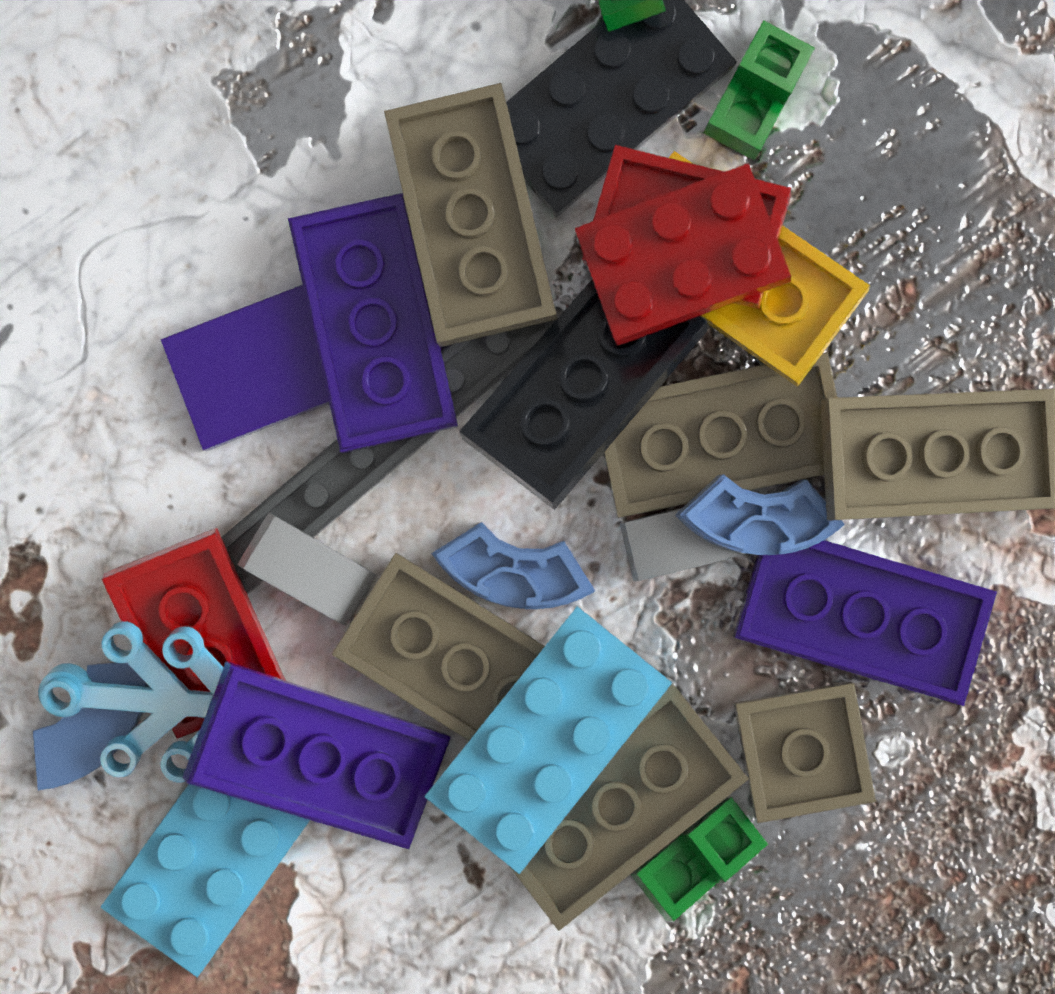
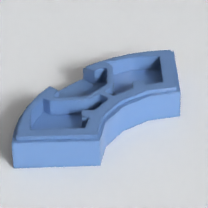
M724 474L715 477L675 514L686 527L708 542L727 550L753 555H780L803 550L820 543L845 525L842 520L827 521L826 502L807 480H799L781 492L760 494L742 489Z
M481 522L431 553L444 571L463 588L487 601L507 607L520 609L553 608L580 600L595 592V589L564 541L543 549L517 548L499 540Z
M110 662L87 665V674L92 682L150 687L128 663ZM82 707L77 714L63 717L56 724L33 730L38 791L69 784L101 767L100 756L109 741L117 736H126L137 726L143 712ZM119 749L112 750V755H114Z

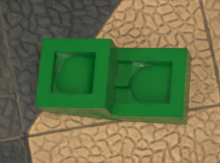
M763 20L703 134L755 161L815 47Z
M728 797L630 875L666 921L674 922L716 883L728 881L764 849L768 843L734 799Z

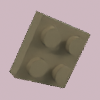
M844 682L733 703L746 775L749 778L748 786L754 819L757 823L876 802L853 682Z

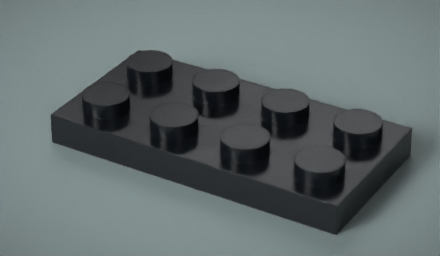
M663 0L665 12L610 32L604 20L601 21L506 102L525 182L556 218L606 177L615 145L634 150L639 149L735 67L737 63L735 58L685 0Z
M592 279L459 431L460 435L471 447L555 510L708 331L707 321L701 316H697L617 346Z

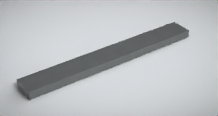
M556 320L446 346L441 352L456 418L508 375ZM439 432L347 453L340 452L338 440H335L231 528L221 538L247 595L259 586L263 580L237 564L269 512L315 538Z

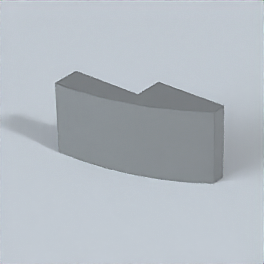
M682 508L671 509L620 523L633 581L667 575L745 555V553L724 549L695 534L675 516Z
M270 512L237 564L263 581L345 626L376 577V574L364 566L324 545L314 537Z

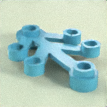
M124 621L114 624L104 635L101 643L103 653L109 660L115 663H128L150 687L92 682L83 668L70 663L55 666L41 681L38 689L39 700L49 713L58 717L73 716L82 707L151 713L126 736H117L111 739L100 756L102 768L109 775L118 778L130 775L138 765L141 755L185 717L205 718L224 667L204 647L203 638L199 632L191 627H178L170 633L163 644V656L170 665L176 668L190 667L210 692L189 690L143 642V635L140 629L133 623ZM122 634L128 637L131 641L132 649L122 650L118 648L114 643V635ZM183 639L189 642L193 648V654L182 655L174 648V640ZM61 687L69 693L71 701L63 702L58 699L53 693V688ZM200 730L187 742L177 741L167 748L160 762L161 771L167 779L177 783L185 782L182 778L185 769L174 765L171 756L179 754L189 760ZM120 749L125 751L130 758V763L123 764L116 761L112 755V750Z

